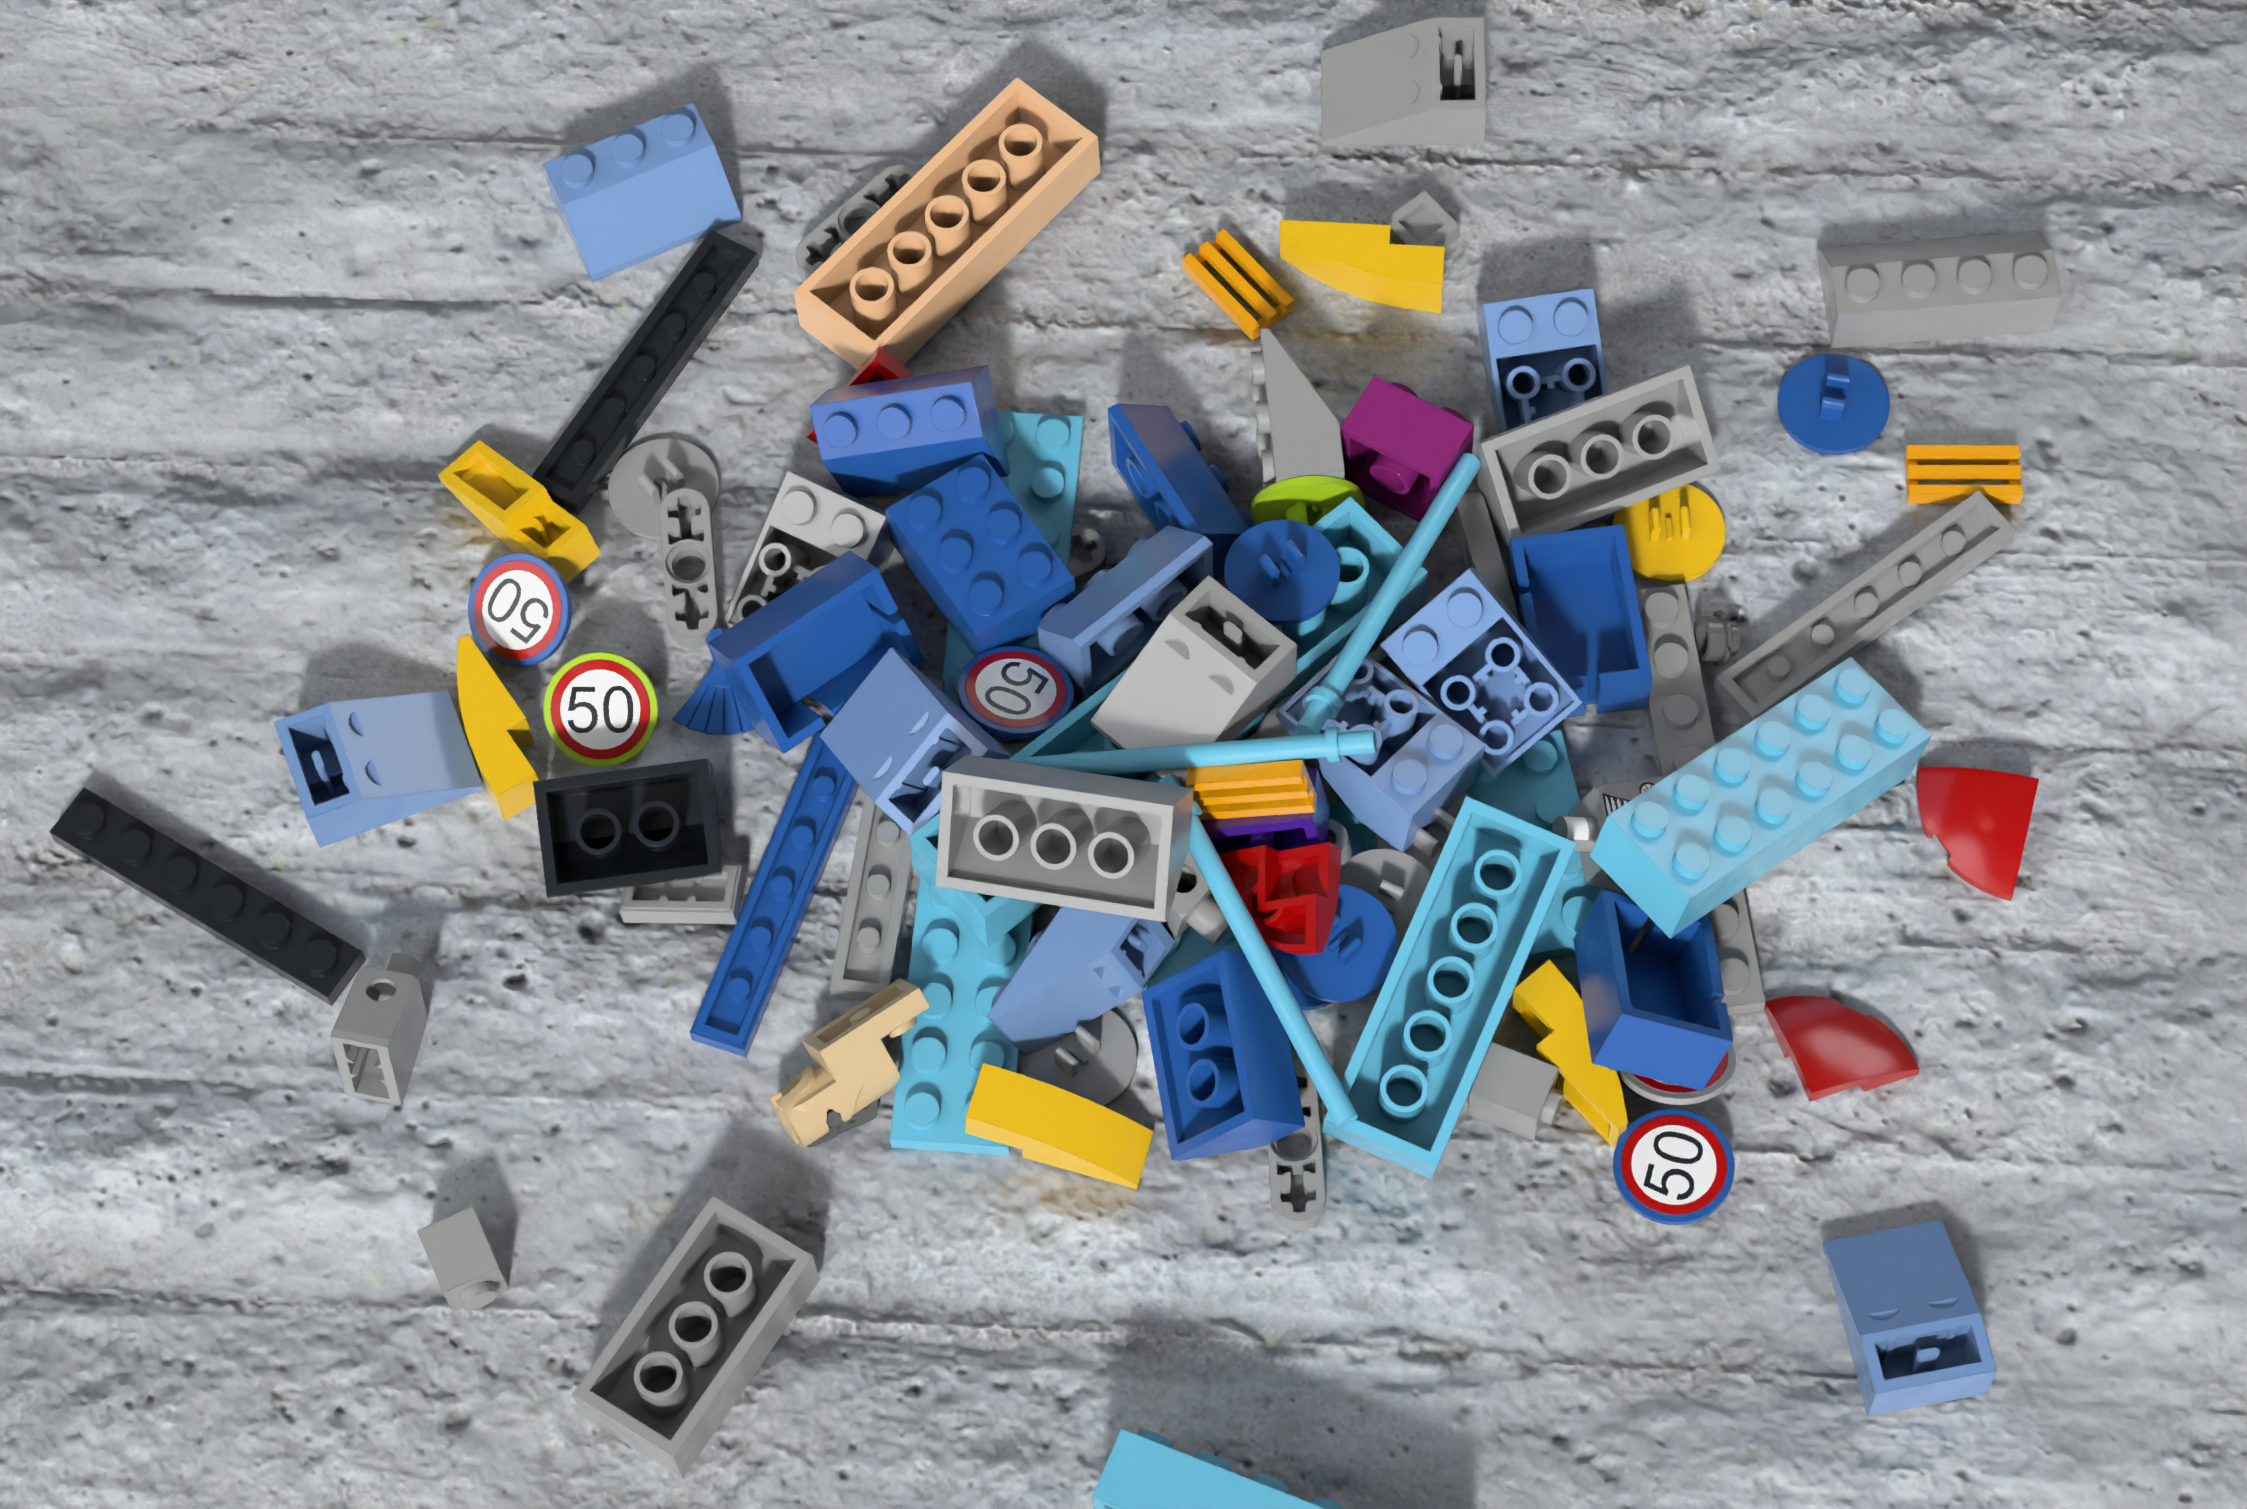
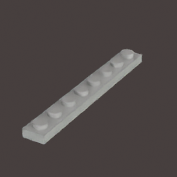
M1684 584L1636 590L1652 672L1647 713L1659 776L1672 774L1715 746ZM1743 889L1704 915L1711 917L1725 994L1721 1002L1726 1003L1728 1015L1764 1011L1765 997Z

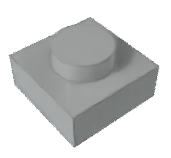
M1425 190L1383 219V225H1391L1390 240L1394 244L1443 246L1446 248L1460 238V225Z

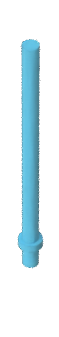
M1461 454L1321 686L1313 687L1305 699L1307 709L1295 727L1298 735L1319 734L1326 721L1334 719L1342 708L1340 698L1480 469L1481 462L1473 454Z
M1336 726L1326 727L1324 734L999 760L1100 775L1327 757L1328 763L1342 762V756L1376 754L1377 739L1375 730L1340 732V728Z
M1169 774L1156 782L1182 787L1176 774ZM1193 801L1189 851L1336 1127L1345 1126L1357 1119L1358 1114L1199 819L1203 813L1197 801Z

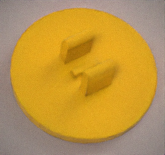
M1689 484L1616 511L1612 526L1624 524L1632 572L1651 582L1681 584L1695 580L1715 565L1723 551L1726 529L1720 509L1706 493Z

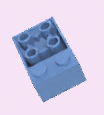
M1593 288L1486 303L1475 308L1483 364L1498 434L1608 393Z
M1469 568L1380 644L1430 703L1486 744L1481 764L1493 778L1583 703L1513 613L1474 568Z
M893 647L887 651L820 734L821 739L873 802L909 835L940 813L942 773L946 768L964 755L993 759H1009L1013 757Z
M1340 653L1276 711L1277 719L1291 736H1299L1295 731V727L1307 709L1306 697L1313 687L1321 686ZM1366 655L1340 698L1342 701L1341 710L1336 718L1326 721L1319 734H1324L1326 727L1336 726L1340 728V732L1375 730L1377 753L1342 756V762L1328 763L1327 757L1312 758L1310 760L1359 821L1398 851L1404 852L1415 842L1416 833L1420 828L1426 831L1435 822V813L1440 807L1447 811L1475 783L1486 744Z
M449 690L328 702L274 721L306 819L320 848L484 790Z
M1059 906L1058 913L1047 929L1037 933L1029 943L1025 954V961L1012 980L1005 981L996 991L992 1000V1009L987 1014V1017L1012 1045L1019 1049L1020 1053L1025 1056L1053 1044L1075 1031L1078 1026L1087 1024L1143 991L1175 944V941L1159 921Z
M1941 1219L1824 1241L1822 1243L1867 1417L1988 1394L1997 1368L1981 1311Z

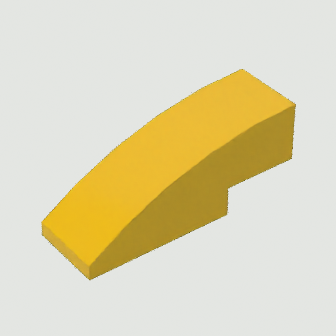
M1280 220V258L1304 274L1336 290L1371 302L1407 310L1441 313L1445 247L1390 244L1391 225Z
M480 440L438 474L441 482L508 548L514 553L532 554L545 559L560 572L566 584L601 555L599 548L584 523L554 503L542 484Z
M466 634L458 639L456 672L460 710L469 744L487 790L506 821L535 803L533 781L539 780L536 772L521 752L535 742L525 715L469 634Z
M1549 959L1514 988L1512 1012L1541 1040L1537 1044L1535 1059L1559 1067L1556 1089L1564 1092V1098L1615 1149L1618 1140L1623 1132L1627 1130L1628 1126L1623 1090L1617 1071L1592 1064L1583 1001L1574 987Z
M986 1063L982 1064L965 1124L966 1134L1023 1149V1158L1133 1189L1138 1188L1154 1132L1091 1100L1028 1076Z

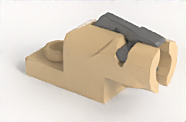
M899 978L802 1041L817 1068L813 1070L811 1066L806 1067L783 1090L770 1098L775 1114L796 1144L800 1143L802 1148L806 1146L812 1148L876 1118L878 1098L889 1092L901 1078L881 1039L885 1036L893 1038L907 1032L917 1023L916 1016L930 1008L919 987Z

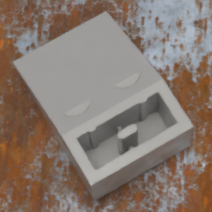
M1431 17L1321 50L1322 146L1485 145L1487 101L1484 17Z
M1260 329L1261 351L1250 352L1252 404L1253 412L1256 413L1257 419L1256 440L1258 460L1261 462L1262 490L1277 482L1302 476H1331L1345 479L1339 421L1270 329Z
M787 471L721 627L728 630L849 550L877 567L882 576L895 548L890 540L886 510L810 475Z
M1208 575L1168 614L1092 717L1090 724L1122 750L1233 741L1296 678L1297 644ZM1188 768L1149 771L1158 779L1169 774H1176L1181 786L1186 787Z

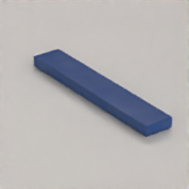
M817 731L738 916V922L732 930L689 1032L693 1041L747 1058L860 786L821 739L820 734L823 731Z

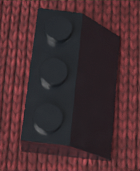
M707 758L533 781L547 898L722 875L720 819L713 765Z

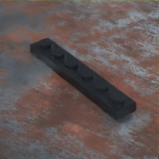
M710 230L531 476L546 488L554 503L579 515L759 265L756 252Z
M85 787L49 831L54 841L331 1006H333L366 961L363 952Z

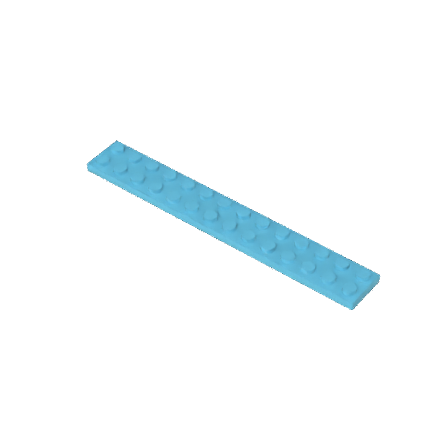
M998 411L1011 471L1009 476L1000 478L1068 569L1069 560H1071V535L1075 524L1084 436V417ZM948 622L942 679L945 682L943 693L962 709L957 695L958 681L963 668L974 656ZM1038 634L1018 646L1040 651ZM1001 737L1003 743L1014 740L1013 738ZM920 875L908 982L920 988L930 1008L917 1015V1023L901 1036L898 1072L901 1078L896 1083L890 1132L892 1148L1010 1156L1011 1146L966 1134L965 1124L968 1108L983 1063L1012 1072H1019V1049L1012 1045L987 1017V1014L992 1009V1000L998 988L1005 981L1012 980L1025 961L1026 950L1032 940L1035 911L987 947Z

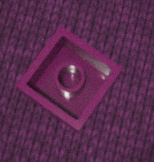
M1374 376L1340 427L1345 470L1344 480L1358 486L1364 495L1421 522L1461 454H1472L1474 425L1468 423L1465 417L1454 409L1448 407L1438 408L1418 398L1413 390L1401 383L1393 382L1390 384Z

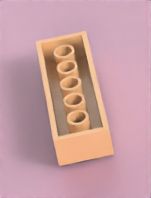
M1016 77L793 292L800 327L856 370L863 365L878 347H881L904 365L1101 172L1098 136Z

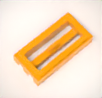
M1225 229L1216 234V240L1211 244L1206 241L1200 245L1199 253L1194 256L1189 253L1182 258V269L1252 341L1260 336V329L1271 328L1295 310L1294 299ZM1222 253L1263 293V295L1275 306V308H1273L1233 268V266L1221 255ZM1210 263L1230 284L1231 288L1241 298L1245 299L1262 318L1256 321L1204 266Z
M1906 445L1904 460L1907 504H1960L1978 490L1991 504H2021L2023 486L2020 484L2022 476L2021 465H2019L2020 445ZM1918 480H1950L1952 483H1972L1973 480H2007V485H1918Z
M1301 759L1187 769L1185 785L1187 788H1194L1193 801H1197L1203 812L1199 817L1200 820L1314 813L1316 809L1317 794L1305 764Z

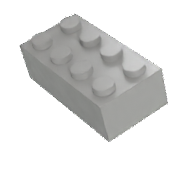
M712 1195L572 1395L582 1416L683 1479L820 1279L813 1256Z

